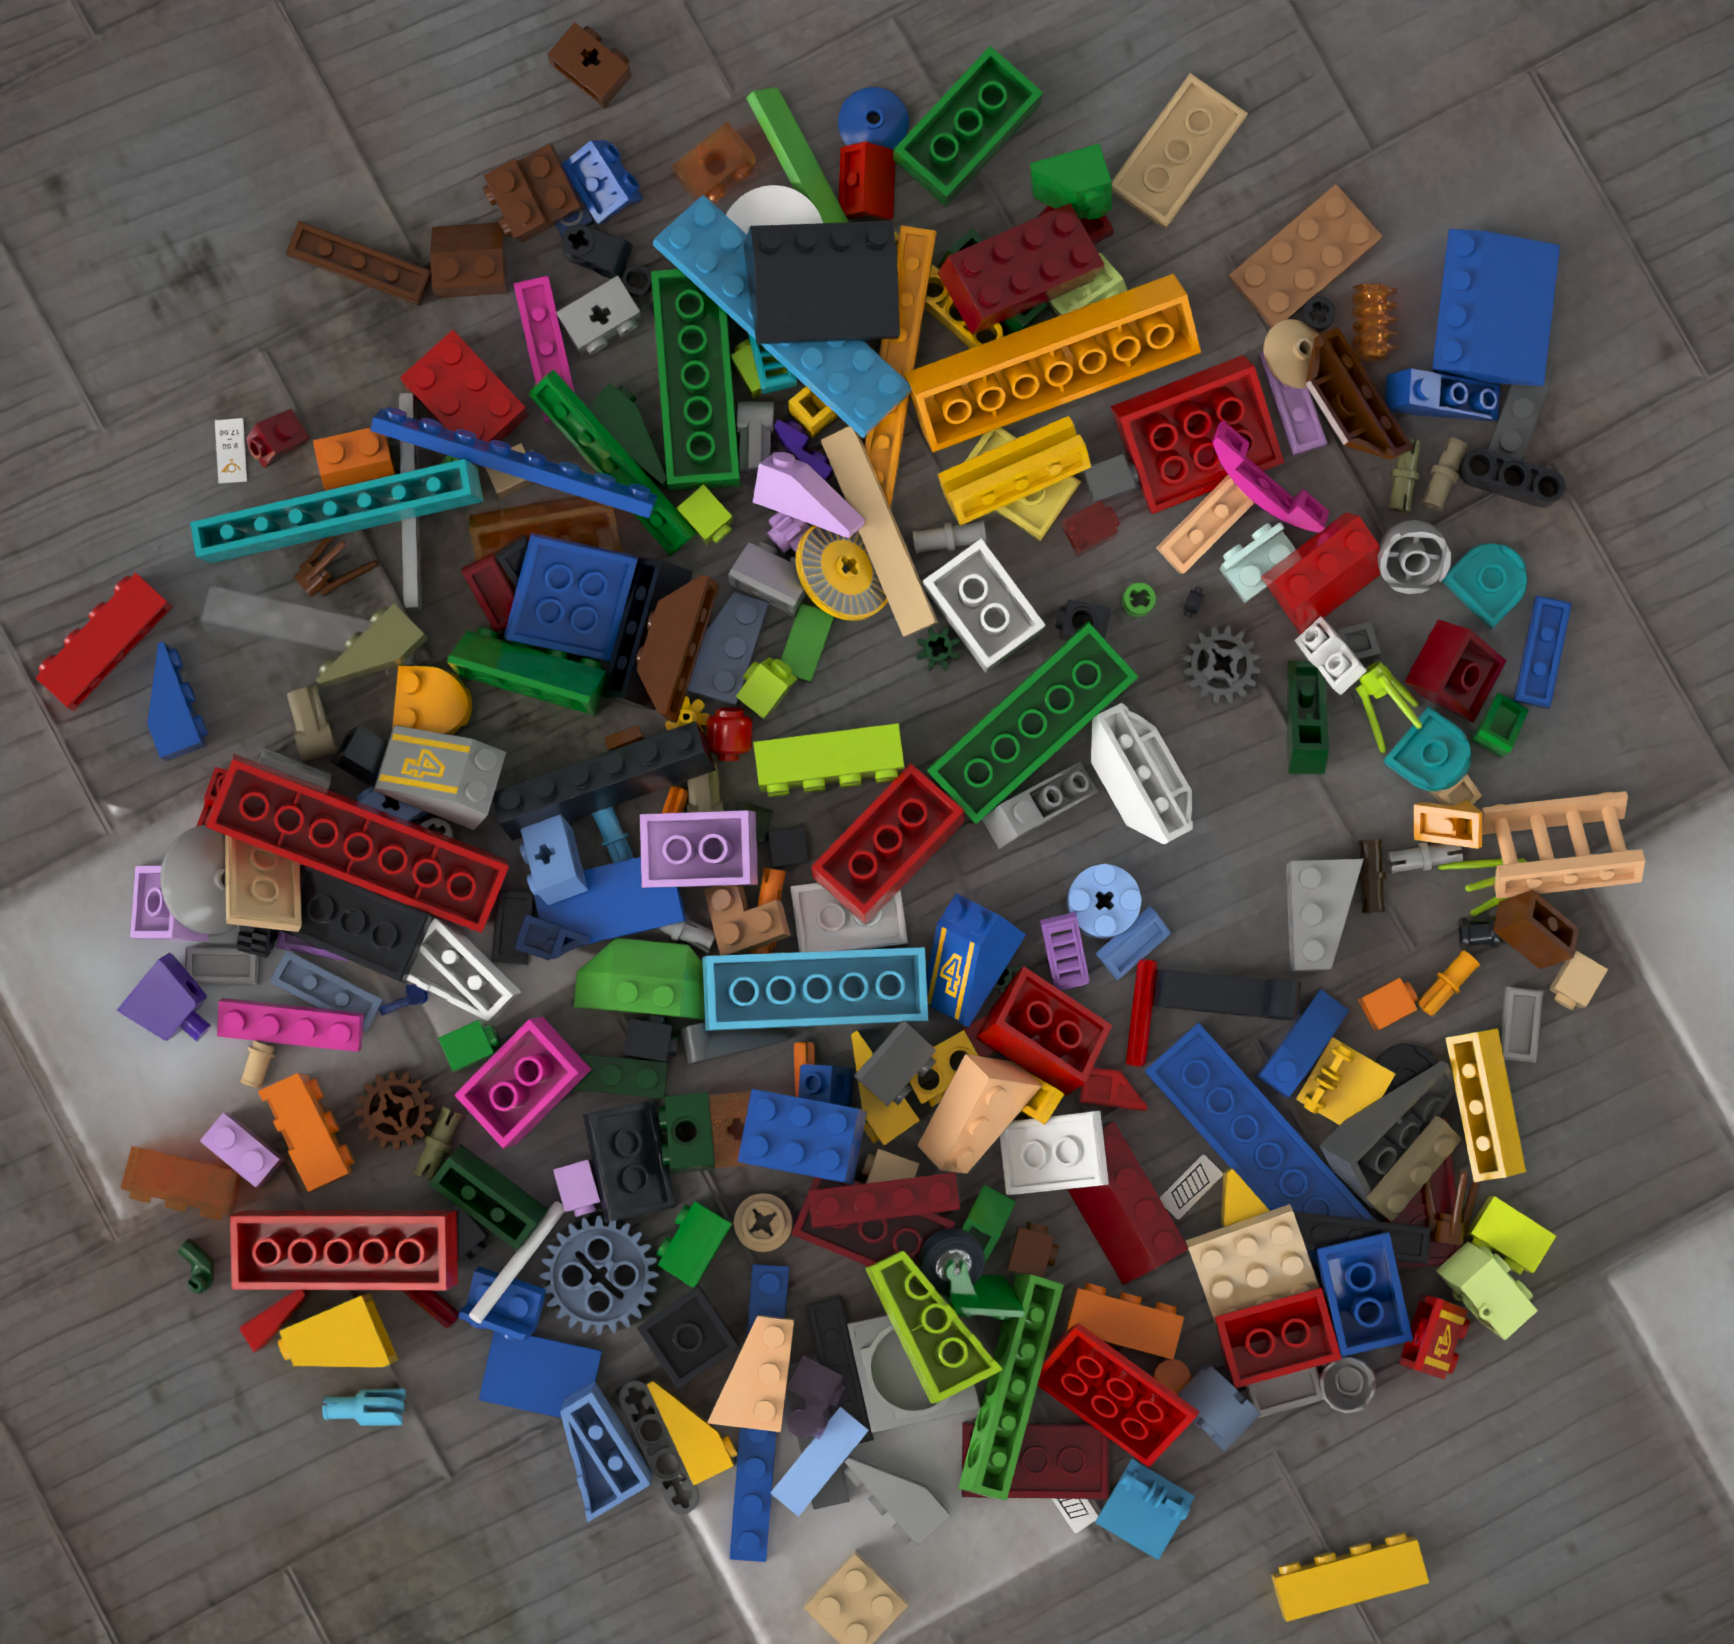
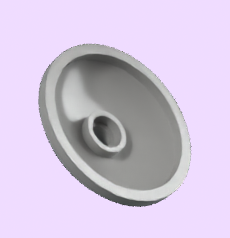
M206 825L197 826L185 831L170 845L163 859L160 884L165 904L180 924L198 933L219 934L230 931L239 925L226 924V883L223 885L221 882L222 873L225 874V835L206 828Z

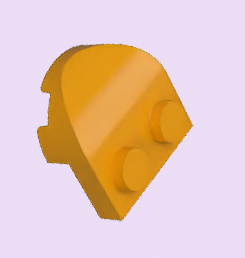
M398 666L392 728L394 726L453 735L461 726L467 725L472 712L471 692L458 678L459 676L452 672L436 667Z

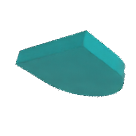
M1481 544L1470 549L1448 571L1442 582L1491 630L1523 598L1527 586L1526 566L1520 555L1506 545Z
M1428 706L1418 718L1422 723V727L1417 729L1412 725L1383 761L1386 766L1415 787L1435 792L1449 789L1465 777L1471 765L1472 751L1464 732Z

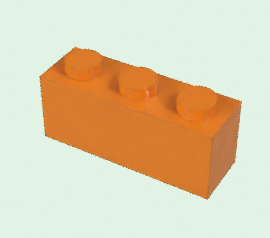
M1085 1283L1084 1289L1075 1288L1065 1326L1066 1331L1079 1323L1105 1342L1174 1359L1184 1321V1316L1176 1314L1178 1307L1157 1301L1155 1308L1141 1305L1142 1297L1121 1292L1118 1299L1105 1295L1107 1288L1090 1283Z

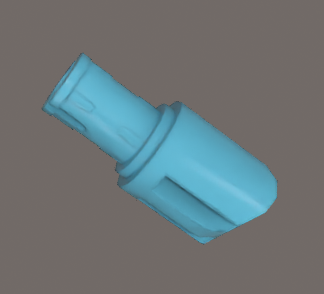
M403 1388L360 1389L355 1396L351 1397L325 1396L323 1403L327 1404V1406L322 1405L323 1418L325 1420L355 1419L360 1426H403V1417L401 1415L404 1413L405 1405L403 1401L406 1398V1390Z

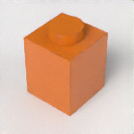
M1401 978L1394 979L1357 999L1374 1031H1378L1418 1010L1414 1002L1418 1001V997L1408 981L1403 983Z

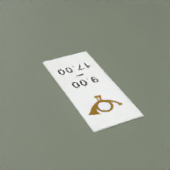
M243 418L215 420L218 484L247 482Z

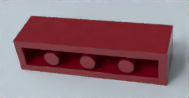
M956 1172L808 1191L812 1228L960 1210Z

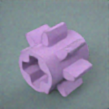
M777 512L769 519V524L773 528L766 534L783 554L790 548L796 554L801 537L810 527L804 521Z

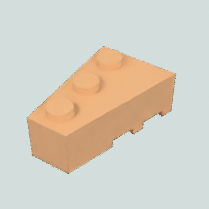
M965 1054L917 1146L940 1170L967 1174L1042 1086L1024 1068L1013 1061Z
M767 1315L757 1316L707 1422L708 1424L781 1432L795 1319Z

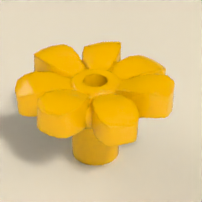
M686 696L677 723L670 721L665 723L667 731L694 721L698 723L700 728L701 725L706 726V719L710 715L708 713H701L705 708V704L700 699L690 704V699ZM685 716H690L688 720L684 719Z

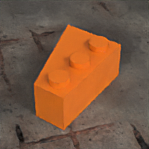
M296 1073L257 1091L262 1101H268L275 1117L273 1123L277 1131L282 1132L289 1148L288 1153L308 1192H314L353 1174L350 1165L355 1164L348 1146L346 1144L340 1145L335 1132L340 1129L331 1111L325 1112L320 1099L325 1096L316 1077L310 1079L308 1074Z

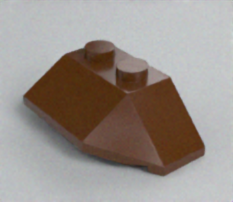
M1337 327L1318 335L1314 340L1305 384L1343 445L1347 448L1393 460L1414 449L1340 329Z
M700 575L658 601L655 611H652L648 618V634L645 644L640 647L637 653L636 662L638 666L636 670L655 708L660 715L674 723L678 721L712 614L714 601L720 587L706 575Z

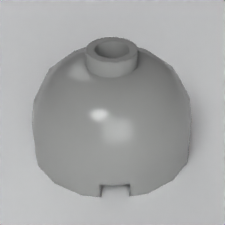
M1418 520L1402 521L1392 526L1383 535L1379 543L1378 568L1383 579L1397 592L1416 594L1430 590L1429 585L1435 583L1438 579L1441 582L1446 577L1451 566L1449 547L1441 532L1430 523Z

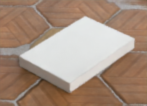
M819 883L791 886L799 952L868 950L908 944L901 890L865 925Z
M1100 1111L1051 1116L1045 1125L1035 1119L1012 1121L999 1136L1006 1195L1109 1184Z

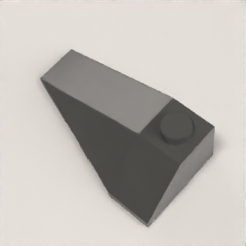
M1443 1060L1349 1117L1320 1145L1331 1169L1369 1207L1374 1208L1365 1198L1436 1115L1440 1117L1454 1095L1456 1089L1453 1074L1448 1063Z

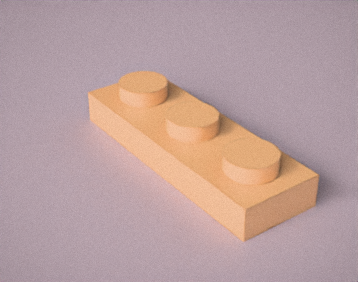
M1227 475L1156 549L1178 573L1184 574L1254 502Z

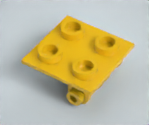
M1332 1037L1296 1100L1303 1103L1307 1110L1315 1114L1318 1112L1340 1125L1349 1117L1382 1098L1396 1074Z

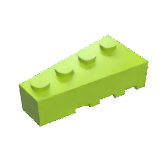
M904 1251L897 1252L865 1268L930 1403H938L1003 1370Z

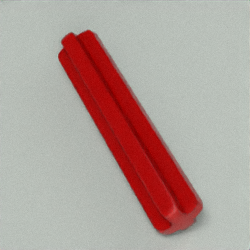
M1140 959L1137 963L1126 1054V1064L1130 1066L1142 1067L1146 1064L1158 965L1154 960Z

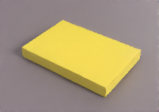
M1001 427L984 433L965 461L1013 441L1016 437ZM1074 476L1068 477L994 511L1041 542L1081 484V481Z

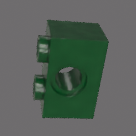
M709 1093L664 1096L665 1106L659 1107L660 1128H667L668 1142L662 1143L663 1164H670L673 1174L716 1170ZM684 1125H692L697 1129L695 1138L689 1142H682L677 1138V1131Z

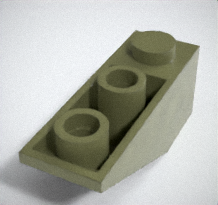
M394 603L389 608L383 606L372 616L370 621L373 624L363 634L358 631L345 643L344 646L347 650L337 659L334 656L331 657L320 667L318 672L321 675L316 680L326 688L401 665L428 640V637Z

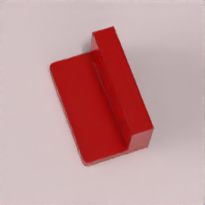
M867 141L840 147L839 204L848 220L868 215L883 220L893 219L895 184L893 149Z

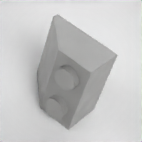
M759 541L756 546L748 542L728 574L730 586L756 599L769 602V605L795 617L800 604L806 596V592L797 574L796 558L791 557L787 561L776 556L778 550L766 543Z

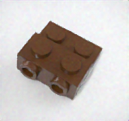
M547 144L521 160L514 158L484 175L488 183L483 187L484 193L493 206L498 204L503 214L502 217L498 218L502 230L508 237L513 235L514 239L525 242L554 226L555 223L584 209L554 146L551 144Z

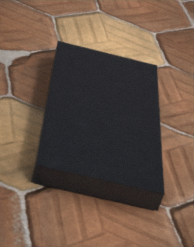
M301 865L302 926L298 932L280 931L396 981L406 983L434 916L355 884Z

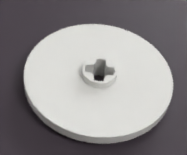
M779 185L762 186L747 192L730 207L726 214L746 234L750 226L823 223L819 211L807 197L792 188Z

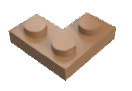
M743 885L713 886L704 890L720 955H741L790 936L782 902L774 900L749 910Z

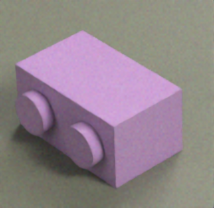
M223 1112L200 1140L201 1143L256 1188L263 1187L286 1160L231 1113Z

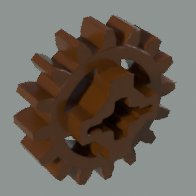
M390 1071L389 1080H385L381 1074L376 1075L377 1085L373 1086L365 1083L364 1087L368 1095L357 1096L356 1099L364 1104L363 1109L355 1111V1115L364 1116L365 1120L358 1126L359 1130L369 1128L371 1132L368 1134L367 1140L372 1142L377 1137L381 1138L380 1148L383 1149L387 1147L389 1141L393 1142L395 1150H401L402 1141L404 1140L410 1147L414 1146L415 1140L413 1136L418 1135L425 1138L427 1134L422 1129L423 1125H433L434 1123L432 1119L427 1117V1112L436 1110V1106L426 1103V1100L432 1096L431 1091L421 1092L420 1088L424 1082L419 1079L413 1084L410 1083L411 1074L407 1072L404 1073L401 1080L398 1079L396 1071ZM392 1086H402L413 1094L406 1097L398 1096ZM379 1095L381 1102L378 1111L372 1113L373 1101ZM390 1100L395 1104H402L404 1107L399 1112L400 1121L396 1117H388L387 1112L391 1110ZM419 1107L418 1119L412 1127L409 1121L412 1111ZM387 1123L394 1126L399 1135L384 1133L378 1127Z

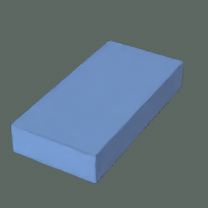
M1149 906L1126 931L1112 938L1095 954L1109 973L1118 981L1140 959H1143L1166 939L1171 932L1157 912Z

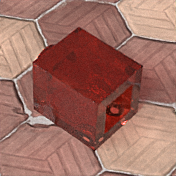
M1099 501L1064 519L1061 527L1077 557H1080L1116 538L1118 533L1116 527L1120 523L1113 509L1110 506L1105 508L1102 501Z

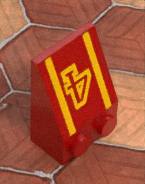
M1421 1294L1410 1325L1413 1340L1404 1343L1398 1364L1445 1380L1447 1373L1453 1374L1459 1354L1454 1352L1458 1339L1465 1338L1470 1324V1319L1466 1317L1468 1310L1445 1300Z

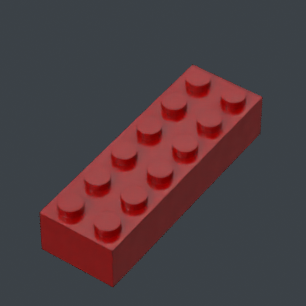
M243 1210L230 1216L232 1289L448 1290L458 1284L456 1210Z

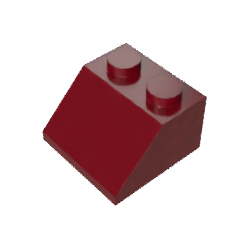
M1438 619L1419 656L1411 667L1405 683L1422 697L1474 723L1507 660L1472 630Z

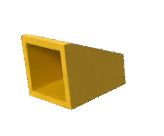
M371 1293L361 1295L279 1331L282 1337L278 1340L279 1349L286 1361L291 1359L293 1366L385 1367L399 1361Z

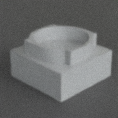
M887 1314L847 1323L872 1433L980 1409L975 1385L938 1403H930Z

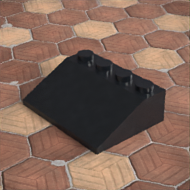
M892 221L750 226L743 247L756 345L899 338L897 249Z

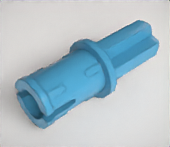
M613 806L592 813L604 840L601 845L602 847L606 846L612 862L616 863L633 859V854L626 840L629 835L628 833H623Z

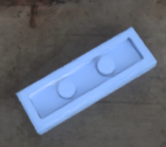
M840 1406L770 1493L799 1517L869 1429Z

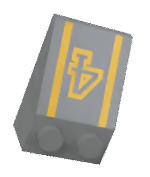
M394 726L373 791L475 830L488 815L506 752L471 738Z

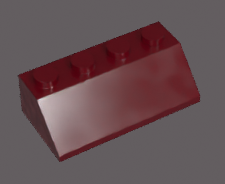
M1113 1121L1102 1127L1109 1184L1067 1190L1122 1285L1158 1268L1189 1248L1116 1123Z

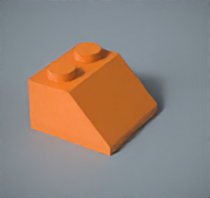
M370 427L313 440L324 490L327 491L396 475L397 470L390 438L370 431Z

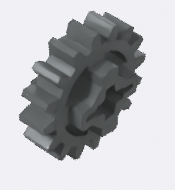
M1213 626L1210 628L1209 637L1202 632L1197 634L1199 645L1192 642L1188 644L1187 649L1193 654L1183 656L1182 662L1190 665V668L1184 670L1182 675L1183 677H1192L1193 679L1188 686L1189 690L1197 687L1201 689L1198 697L1200 700L1209 694L1212 696L1213 705L1218 703L1220 697H1224L1228 705L1233 702V694H1236L1241 699L1246 696L1244 686L1253 689L1256 685L1250 676L1260 674L1261 669L1253 666V663L1261 657L1260 654L1250 653L1249 650L1255 644L1253 641L1246 644L1241 641L1244 636L1243 631H1240L1234 637L1231 635L1230 626H1226L1223 634H1219L1217 628ZM1217 642L1231 644L1234 648L1231 650L1220 648ZM1202 651L1206 659V665L1199 672L1197 663ZM1215 658L1220 662L1225 659L1229 662L1226 668L1227 673L1222 669L1219 671L1214 670L1213 666L1217 662ZM1244 659L1245 671L1242 679H1240V675L1236 671L1237 664L1240 660ZM1211 681L1221 682L1225 685L1226 689L1214 688L1208 685V683Z

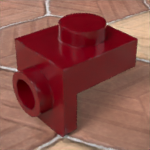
M290 408L257 423L247 436L246 441L252 456L258 459L261 465L266 468L274 462L276 457L305 445L310 437Z

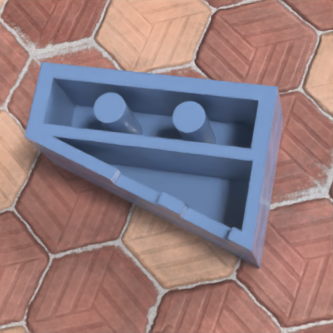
M595 1381L563 1400L560 1413L577 1473L578 1486L581 1489L587 1522L650 1486L653 1473Z

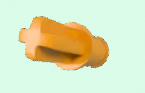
M1462 950L1460 955L1443 973H1437L1438 979L1417 1002L1420 1009L1430 1016L1435 1015L1454 993L1459 994V987L1480 966L1478 961L1468 952Z

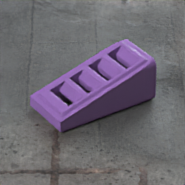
M1072 912L1040 920L1053 986L1061 991L1088 984L1090 980L1076 913ZM1071 929L1069 933L1051 937L1052 933Z

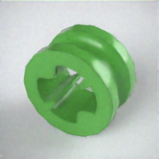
M1135 583L1126 589L1122 596L1121 604L1128 615L1143 617L1154 607L1156 596L1149 585ZM1140 592H1143L1147 596L1144 602H1148L1147 607L1139 605L1137 608L1133 607L1131 604L1133 598H1129L1130 594L1138 595Z

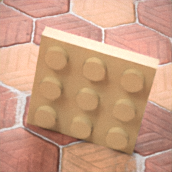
M1290 1204L1186 1240L1214 1321L1215 1316L1319 1288Z

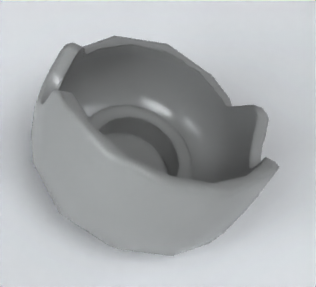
M1349 1355L1341 1357V1360L1329 1363L1320 1378L1322 1397L1332 1409L1343 1413H1353L1364 1409L1373 1398L1377 1385L1374 1371L1364 1360Z

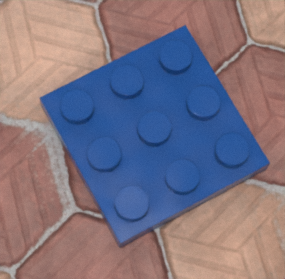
M531 533L504 637L510 641L610 661L637 564V557L631 554Z

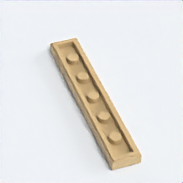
M848 426L821 439L845 500L865 519L864 526L858 531L903 637L911 636L937 624L938 621L860 435Z

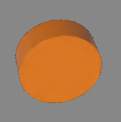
M1165 1359L1156 1366L1153 1378L1177 1395L1191 1380V1375L1188 1367L1180 1360Z

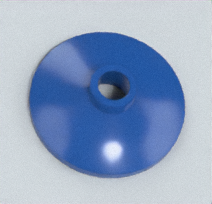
M878 87L864 88L850 95L843 103L838 116L839 133L846 145L867 141L894 150L905 138L909 128L908 112L900 98L891 91ZM877 114L880 117V121L877 124H870L867 121L868 115Z

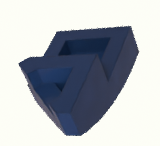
M525 914L514 949L549 961L589 943L590 936Z

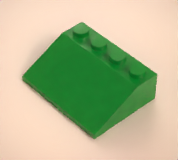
M478 628L477 633L467 630L448 657L447 663L460 677L592 716L597 715L607 675L605 670H601L602 664L582 658L581 662L577 663L567 660L568 654L562 651L547 648L546 653L533 650V645L515 641L509 643L499 640L498 633L484 628Z

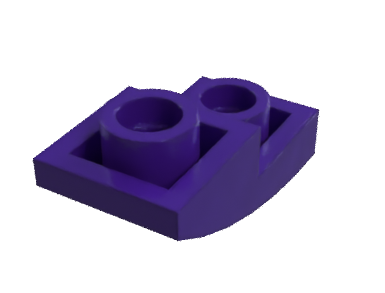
M778 419L774 424L775 434L786 452L793 455L796 460L807 463L818 475L828 482L832 476V467L828 465L829 459L814 450H811L810 453L805 452L809 445V437L804 435L806 429L792 420L784 423Z

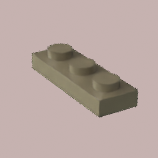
M1436 1115L1365 1199L1383 1217L1392 1222L1405 1209L1421 1187L1428 1182L1432 1174L1454 1151L1462 1139L1446 1121Z

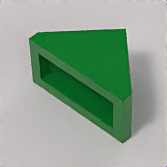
M1497 692L1470 741L1499 758L1504 757L1513 749L1529 709Z

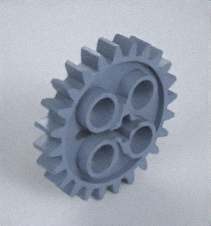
M597 1216L595 1226H591L589 1220L585 1217L582 1218V1229L578 1230L574 1224L570 1223L568 1225L570 1236L567 1237L560 1232L556 1234L561 1243L559 1247L550 1244L547 1246L549 1251L554 1254L553 1259L545 1258L541 1261L550 1267V1272L540 1274V1278L550 1280V1285L543 1289H546V1293H553L554 1298L549 1301L547 1306L552 1307L559 1304L561 1309L556 1318L560 1319L567 1314L571 1316L569 1328H572L580 1321L582 1322V1333L584 1334L588 1332L591 1325H595L597 1335H602L604 1325H608L612 1333H616L618 1321H621L628 1328L631 1326L628 1315L633 1314L638 1318L643 1316L638 1307L640 1304L651 1306L652 1302L645 1294L646 1292H657L658 1288L649 1284V1279L658 1277L659 1273L650 1271L649 1265L654 1264L658 1260L655 1257L646 1258L645 1253L652 1245L645 1244L640 1246L638 1242L643 1233L638 1232L631 1237L628 1234L631 1226L630 1223H626L620 1230L617 1228V1220L610 1221L608 1226H604L602 1216ZM598 1238L605 1240L610 1249L608 1256L602 1260L595 1259L590 1253L591 1243ZM577 1251L582 1252L595 1268H607L608 1272L605 1277L624 1294L623 1299H618L603 1282L600 1281L596 1284L592 1282L591 1279L594 1277V1273L576 1257ZM624 1264L631 1266L636 1274L634 1282L627 1286L620 1284L615 1275L618 1267ZM570 1265H577L583 1271V1281L578 1286L569 1285L565 1281L564 1272ZM595 1291H603L608 1295L610 1303L607 1310L599 1312L591 1307L590 1297Z

